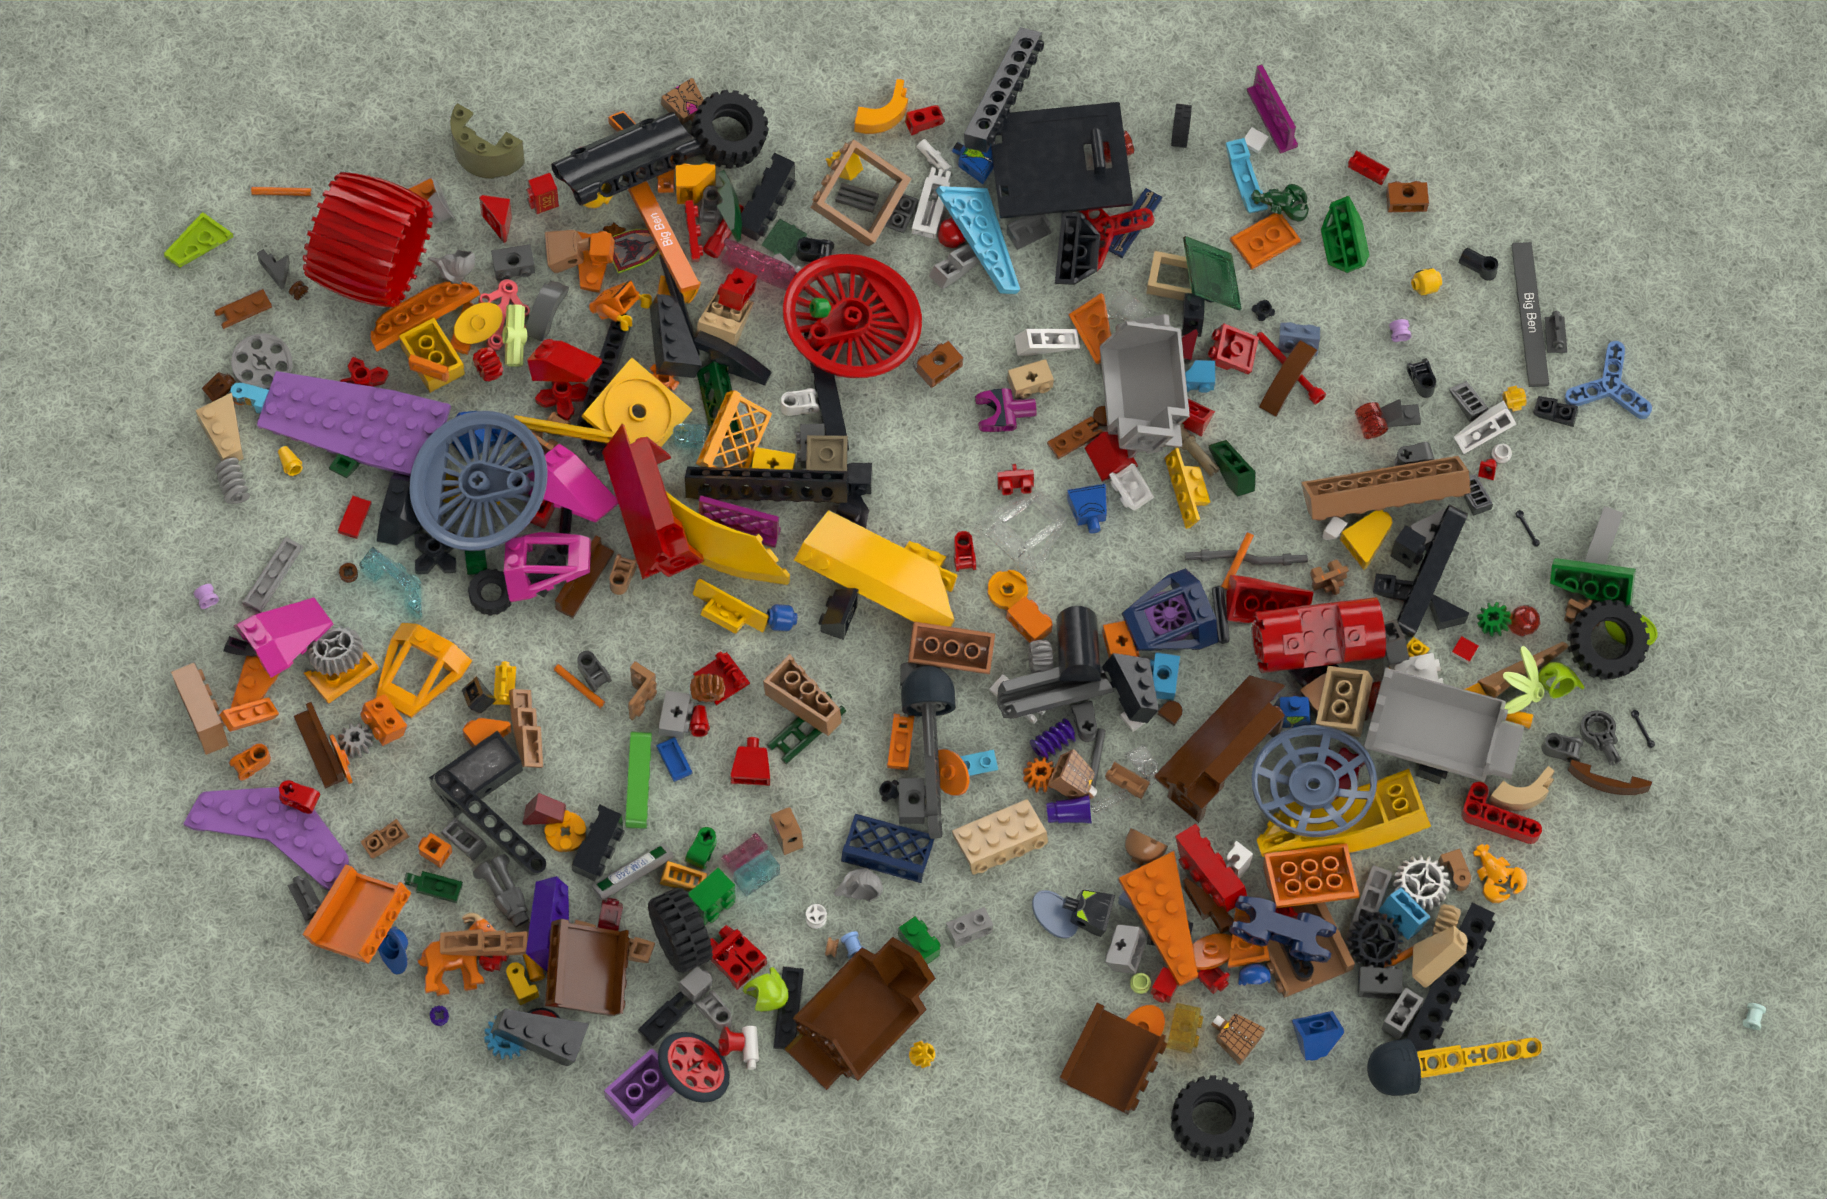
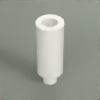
M745 1026L742 1028L745 1038L743 1060L747 1063V1069L754 1070L756 1069V1062L759 1061L757 1027Z

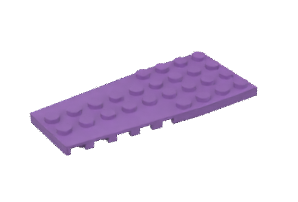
M276 371L257 426L259 429L264 428L272 431L273 434L279 436L281 434L290 437L291 440L302 441L312 447L325 449L327 452L335 455L340 453L371 467L411 476L412 467L419 450L428 437L446 423L451 405L389 389Z

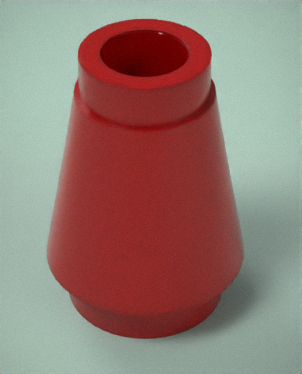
M703 705L693 707L689 730L695 737H704L710 730L706 707Z

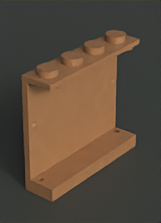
M1325 902L1292 906L1295 913H1310L1336 926ZM1338 928L1332 937L1316 936L1317 944L1329 950L1331 958L1327 963L1311 961L1314 972L1311 979L1305 982L1299 981L1294 976L1279 942L1269 939L1267 948L1270 960L1265 963V966L1276 980L1274 985L1278 993L1282 992L1284 998L1353 970L1355 963ZM1301 960L1299 962L1301 966L1299 973L1303 972L1307 975L1308 969L1303 968Z

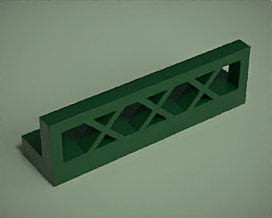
M717 362L708 364L697 373L709 432L715 420L712 414L715 406H717L719 411L726 393L732 391L727 366ZM710 372V378L708 383H706L704 374ZM712 388L714 390V396L712 400H709L708 395ZM737 420L731 421L729 425L731 432L740 431ZM741 433L733 435L734 439L742 437Z

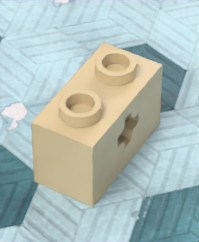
M1046 359L1008 370L1007 379L1015 399L1020 397L1021 399H1026L1033 393H1046L1053 388L1054 378Z

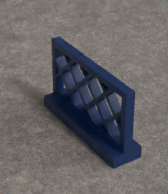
M855 814L842 850L841 862L922 883L935 839H931L929 833ZM857 821L867 823L869 828L860 832L856 827ZM883 827L888 830L889 834L879 837L876 830ZM872 832L876 840L867 843L863 836ZM905 833L909 839L900 843L896 835ZM857 838L863 844L859 848L850 846L851 841ZM892 838L896 845L887 849L883 841ZM920 838L930 840L929 844L921 849L916 842ZM912 843L916 851L907 854L903 847ZM880 844L883 851L875 853L872 852L870 847ZM899 849L903 857L899 859L893 858L890 853ZM920 855L923 863L922 865L915 864L910 858Z

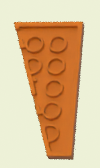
M1172 851L1119 877L1118 881L1177 985L1180 987L1198 978V972L1175 853Z

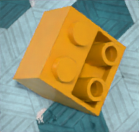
M708 163L676 165L677 204H685V201L693 200V204H697L703 198V192L706 187L716 186L715 165Z

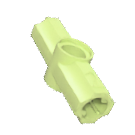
M516 304L506 306V326L502 333V340L505 344V365L509 367L523 366V351L527 341V329L524 328L525 306Z

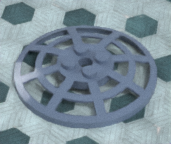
M1320 725L1294 727L1273 737L1257 755L1251 778L1253 795L1263 814L1276 826L1285 831L1307 837L1335 835L1357 824L1370 809L1377 787L1375 766L1367 750L1356 739L1343 731ZM1304 735L1323 736L1320 747H1304L1297 750L1293 748L1289 739ZM1331 738L1347 744L1359 756L1348 762L1340 754L1328 749ZM1282 744L1287 755L1276 764L1274 770L1271 771L1261 767L1267 755L1275 747ZM1318 754L1316 762L1302 763L1299 756ZM1326 756L1339 762L1342 767L1334 771L1325 764ZM1289 761H1292L1295 769L1290 777L1279 774L1281 769ZM1363 762L1370 776V791H1357L1358 784L1354 769ZM1347 773L1351 781V790L1339 788V778ZM1258 775L1271 779L1270 791L1274 801L1265 804L1261 801L1258 791ZM1280 782L1289 785L1290 794L1279 798L1276 783ZM1311 782H1316L1320 786L1316 789H1312L1308 786V784ZM1337 796L1348 798L1345 805L1338 811L1331 805ZM1367 799L1366 805L1360 814L1346 823L1341 816L1350 809L1354 800ZM1295 801L1303 807L1301 816L1290 811L1285 805ZM1279 808L1287 816L1299 821L1297 829L1280 822L1268 811ZM1324 808L1329 815L1322 818H1309L1312 809ZM1333 820L1339 826L1338 828L1326 831H1306L1308 823L1321 824Z

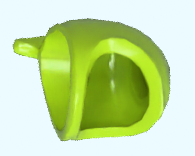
M1551 662L1545 665L1538 673L1539 682L1553 699L1569 694L1575 687H1579L1582 690L1585 688L1576 673L1563 663ZM1551 677H1556L1551 687H1549L1546 681ZM1560 682L1559 688L1554 689L1557 683Z
M774 967L769 968L770 974L766 973L758 976L743 987L742 991L757 1000L755 1011H772L784 1006L788 1000V989ZM748 988H756L755 990L747 991Z

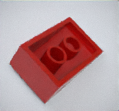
M546 339L531 354L527 362L532 381L587 382L602 364V359L564 341Z

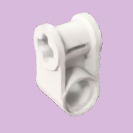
M807 388L784 393L781 397V412L786 416L818 412L820 407L816 402V390ZM790 402V403H793L794 405L788 406V405H786L785 403Z

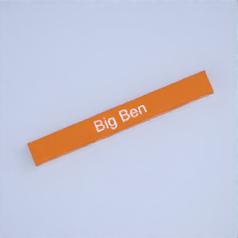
M645 181L629 188L628 191L680 293L699 289L700 283L648 182Z

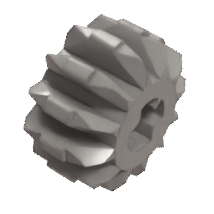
M1047 640L1030 642L1028 660L1031 672L1037 673L1052 669L1054 661L1050 642Z
M350 723V729L343 727V734L338 735L340 740L338 745L345 750L346 754L350 752V758H353L355 753H358V757L361 758L362 751L368 754V747H373V741H371L373 734L368 733L369 728L367 726L362 728L361 724L358 723L354 727ZM355 738L357 740V738H359V741L356 742L354 740V742H352V739Z

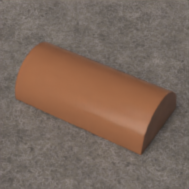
M914 622L910 638L908 663L990 674L995 633Z

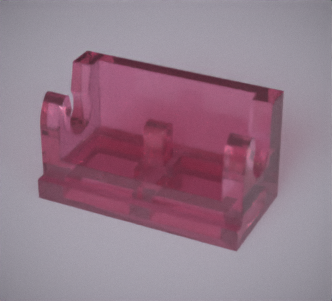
M755 832L751 838L727 855L724 854L721 860L735 877L768 853V846Z

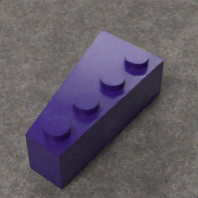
M557 876L536 881L526 948V954L547 972L551 922L558 919L569 920L568 886Z

